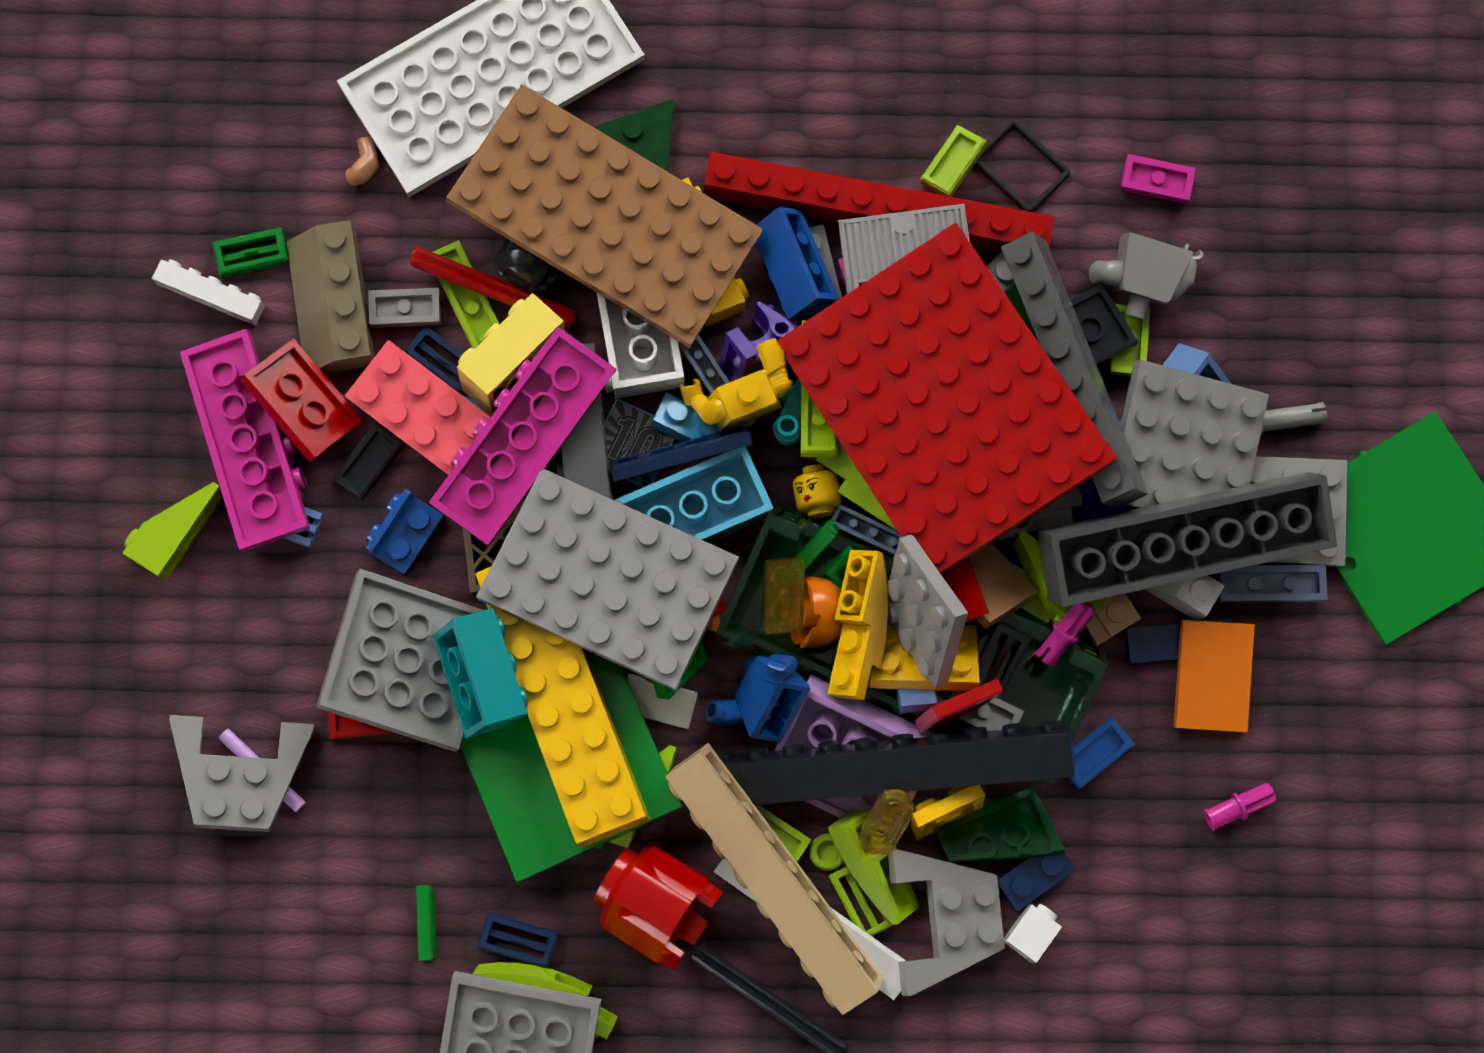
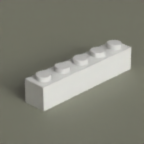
M161 259L152 277L156 285L255 326L265 308L259 296L250 292L248 295L240 292V288L231 284L228 287L220 284L221 281L215 277H203L199 271L193 268L186 270L181 267L180 263L171 259L168 262Z

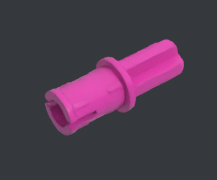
M1088 602L1074 604L1060 623L1055 622L1053 624V632L1043 645L1037 649L1036 655L1039 658L1045 656L1042 661L1054 667L1070 644L1077 643V635L1095 614L1093 606Z
M1264 783L1240 795L1236 793L1231 794V799L1205 809L1203 814L1211 830L1215 831L1240 818L1243 821L1248 819L1249 814L1275 803L1276 795L1273 788L1268 783Z

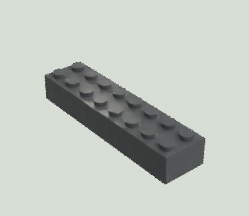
M1311 472L1037 530L1048 599L1050 602L1061 607L1337 547L1327 476Z

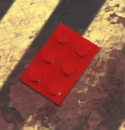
M294 338L240 378L242 384L309 462L313 461L363 421Z

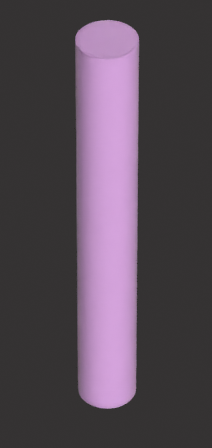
M229 728L219 736L218 739L237 757L259 758ZM289 786L284 802L295 813H298L306 805V802Z

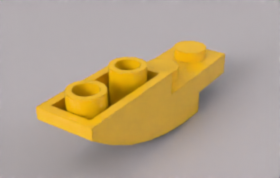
M850 550L834 618V620L843 623L827 694L835 698L864 700L871 668L881 669L887 633L888 589L884 557L880 551Z

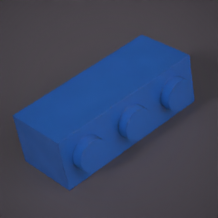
M778 207L757 224L763 231L756 242V247L762 255L768 270L769 279L774 284L781 301V308L788 320H809L839 300L801 209Z

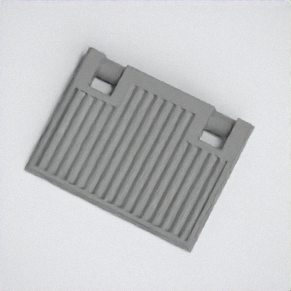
M965 204L838 220L847 294L955 222L969 240Z

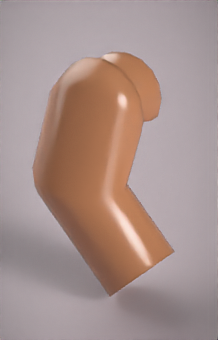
M370 136L357 140L360 158L345 172L346 181L352 186L364 185L379 170L375 142Z

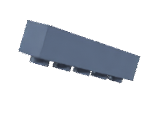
M699 335L691 348L678 342L679 349L710 395L716 388L729 383V380ZM753 419L736 427L747 424L751 428L756 425V421Z
M841 504L837 506L831 520L840 527L839 531L895 556L899 538H902L898 531Z

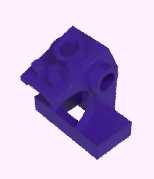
M760 301L757 302L755 317L752 323L763 337L750 341L738 327L726 333L719 367L729 382L763 370L764 367L756 346L772 338L779 340L797 328L798 325L793 320H788L787 316H782L775 312L773 305L769 304L766 306Z

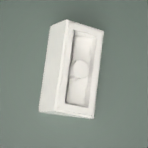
M628 673L627 680L644 718L689 729L698 692L680 688L670 699L657 698L652 683L647 682L641 676Z

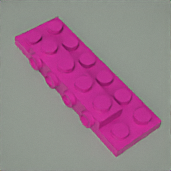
M557 326L531 362L526 359L514 375L519 380L511 391L505 388L493 404L497 410L489 420L484 417L472 432L475 440L468 449L461 447L450 463L454 466L453 470L429 503L489 546L531 489L538 473L547 467L617 369Z
M243 329L180 351L239 550L245 552L311 529L302 502L304 496L301 489L307 487V482L302 469L294 467L291 457L297 454L296 446L240 381V378L260 363L250 331Z

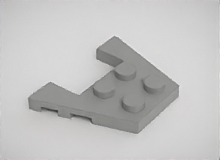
M170 715V725L194 827L270 832L289 790L288 788L314 734V724L281 722L278 758L268 759L201 754L204 717Z
M899 849L887 850L891 884L926 880L934 957L898 962L902 996H912L1005 949L996 874Z

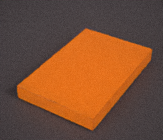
M1181 619L1174 712L1175 728L1248 732L1255 624Z

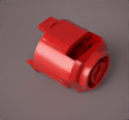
M656 846L646 847L639 854L626 848L605 876L594 897L593 903L603 908L600 917L603 929L657 964L662 963L675 971L684 952L676 947L674 943L680 938L694 946L696 945L709 922L695 910L700 902L712 908L720 899L723 891L711 884L709 879Z

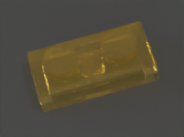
M801 558L766 560L763 630L768 634L802 631L805 561Z

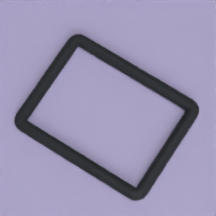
M1016 120L1007 122L987 142V147L974 164L1019 207L1029 212L1035 211L1070 175L1069 168ZM1012 127L1019 131L1063 172L1030 206L980 161Z

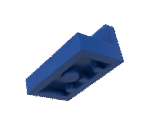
M405 489L401 495L395 494L386 508V512L389 514L381 525L375 524L366 538V542L369 544L366 549L374 557L407 576L445 516Z

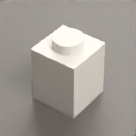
M1039 904L1037 908L1033 905H1027L1005 935L1004 943L1030 963H1037L1062 926L1055 922L1058 916L1044 905Z

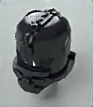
M507 238L502 243L499 253L495 254L493 259L495 270L499 275H504L507 280L513 281L521 288H526L530 293L546 292V289L549 285H553L559 274V271L555 270L554 266H550L544 260Z

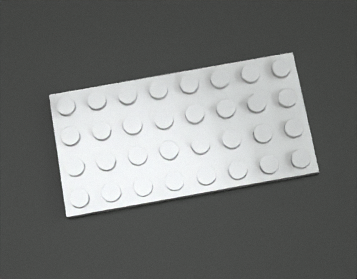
M476 0L337 80V83L408 197H411L471 161L521 84L563 108L644 61L645 54L609 0Z

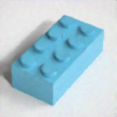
M746 446L722 453L614 500L708 543H713L773 516L774 510Z

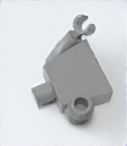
M1124 233L1120 237L1117 260L1095 261L1089 269V280L1094 286L1103 283L1104 287L1114 286V291L1130 295L1125 315L1145 320L1150 302L1168 304L1169 301L1176 300L1194 284L1197 262L1202 258L1203 252L1198 250L1192 256L1193 251L1188 250L1189 244H1185L1183 248L1135 233Z

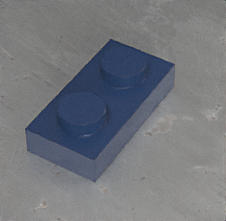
M1066 854L1030 857L998 879V888L1014 911L1017 912L1075 872L1076 869Z

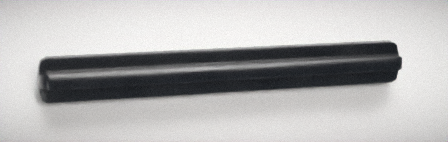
M699 943L690 954L691 961L824 1053L847 1052L849 1047L847 1043L705 945Z

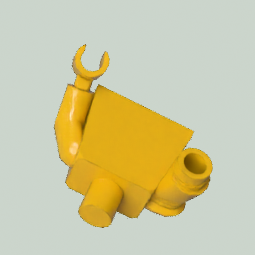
M776 338L758 344L756 348L764 369L716 388L708 398L703 395L700 380L693 379L694 385L691 386L680 384L684 405H691L706 424H716L719 432L781 409L782 405L779 398L789 391L793 380H789L787 377L784 349L778 345Z

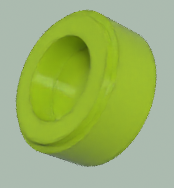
M822 834L811 843L809 856L817 868L830 871L838 868L843 863V859L835 846L831 834Z

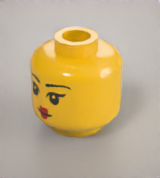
M822 464L802 468L803 474L797 476L793 481L798 511L807 514L809 519L833 515L835 508L842 502V496L838 492L840 486L837 474L830 470H824Z

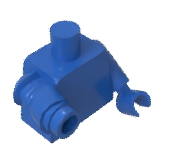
M773 654L770 657H750L742 666L745 676L736 690V700L719 699L717 701H709L706 706L705 717L707 721L714 722L718 727L745 724L750 738L781 743L811 687L795 671L798 668V661L793 656Z

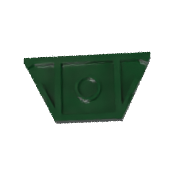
M673 99L594 126L597 130L665 171H668L675 110Z

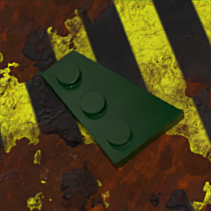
M1033 786L934 829V834L947 861L957 865L1065 854V848Z

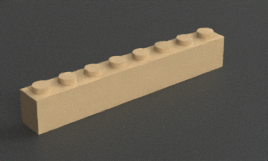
M707 743L676 765L665 776L669 781L670 791L677 799L684 801L690 810V816L695 825L702 830L704 829L713 840L714 850L722 859H727L735 870L734 874L739 884L743 888L749 889L756 898L757 907L762 915L766 918H771L779 929L778 933L782 942L787 947L793 948L800 957V963L805 973L811 978L814 977L823 988L822 992L826 1001L832 1007H837L840 1013L844 1015L876 994L884 980L710 744Z

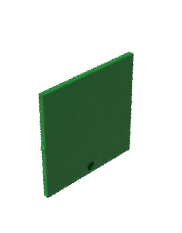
M1436 411L1369 451H1360L1357 458L1347 463L1345 566L1334 567V569L1384 646L1453 604L1460 605L1463 598L1484 586V484Z
M592 654L589 656L650 820L582 848L575 843L528 714H525L505 728L465 739L463 732L460 746L517 883L523 882L592 849H601L605 843L683 808L680 800L669 789V781L665 777L668 772L622 666L599 655Z

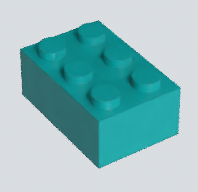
M493 608L454 618L432 635L465 739L505 728L527 714V696L524 689L518 686L515 676L516 662L512 653L507 652L503 640L505 637L504 625L501 619L496 617Z

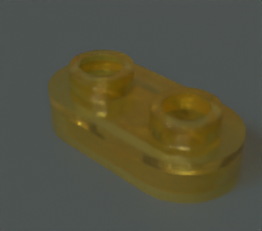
M890 789L884 791L878 797L861 827L860 844L867 852L874 855H885L895 848L909 825L914 810V802L906 792ZM891 804H897V805H900V806H899V807H895V806H892ZM875 830H881L884 833H877Z

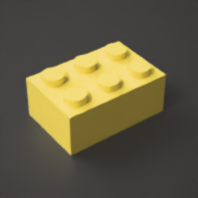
M533 293L526 300H518L509 310V316L500 325L498 323L492 325L486 331L483 337L484 341L475 349L469 348L465 351L458 361L457 370L462 391L491 417L497 410L493 404L505 388L511 391L519 380L514 375L526 359L531 362L557 326L565 331L564 321Z

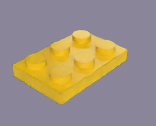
M887 624L881 669L871 668L869 688L969 691L979 687L976 625L964 626L948 684L934 689L927 677L920 673L917 663L910 652L902 647L895 630L891 625Z

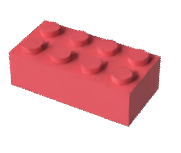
M389 340L345 395L354 405L447 475L454 468L450 463L461 447L468 449L475 440L472 432L484 417L488 420L491 418Z

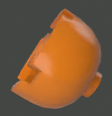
M799 576L790 587L788 598H794L793 609H787L788 631L794 644H801L799 648L824 647L834 642L841 635L843 623L834 620L841 590L829 579Z

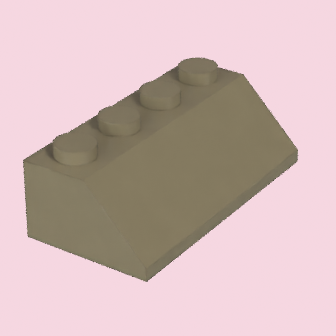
M351 220L316 225L286 242L301 347L324 374L367 367L375 356L356 231Z

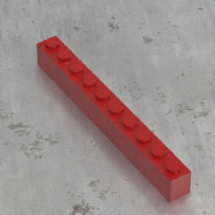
M710 152L704 181V194L714 200L771 211L778 207L801 209L804 217L839 223L838 220L965 204L971 245L974 249L1000 253L1002 246L1031 231L1047 241L1048 246H1050L1055 216L716 152Z

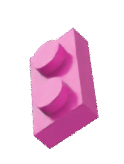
M1128 154L1125 159L1119 191L1187 205L1190 201L1196 168Z

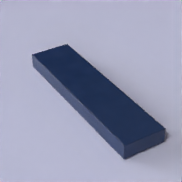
M746 424L613 460L610 468L613 481L752 445L751 431L749 425L747 426Z

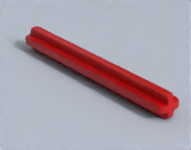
M416 247L410 257V265L509 306H513L520 299L526 300L532 294L525 289L421 247ZM533 293L564 321V328H571L576 317L574 309Z

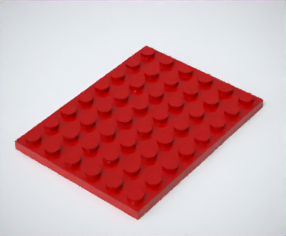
M956 222L777 340L778 345L784 349L785 358L901 537L913 535L941 575L1118 461L1105 439Z

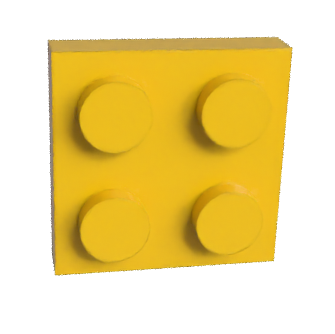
M981 786L953 787L948 791L950 796L938 802L935 798H930L915 807L917 812L912 813L911 830L916 840L918 841L933 834L934 829L981 809L985 799V793Z

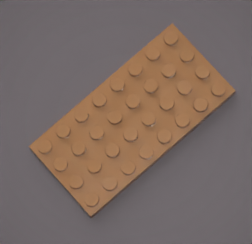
M522 84L446 197L447 203L688 348H691L763 231L759 226Z

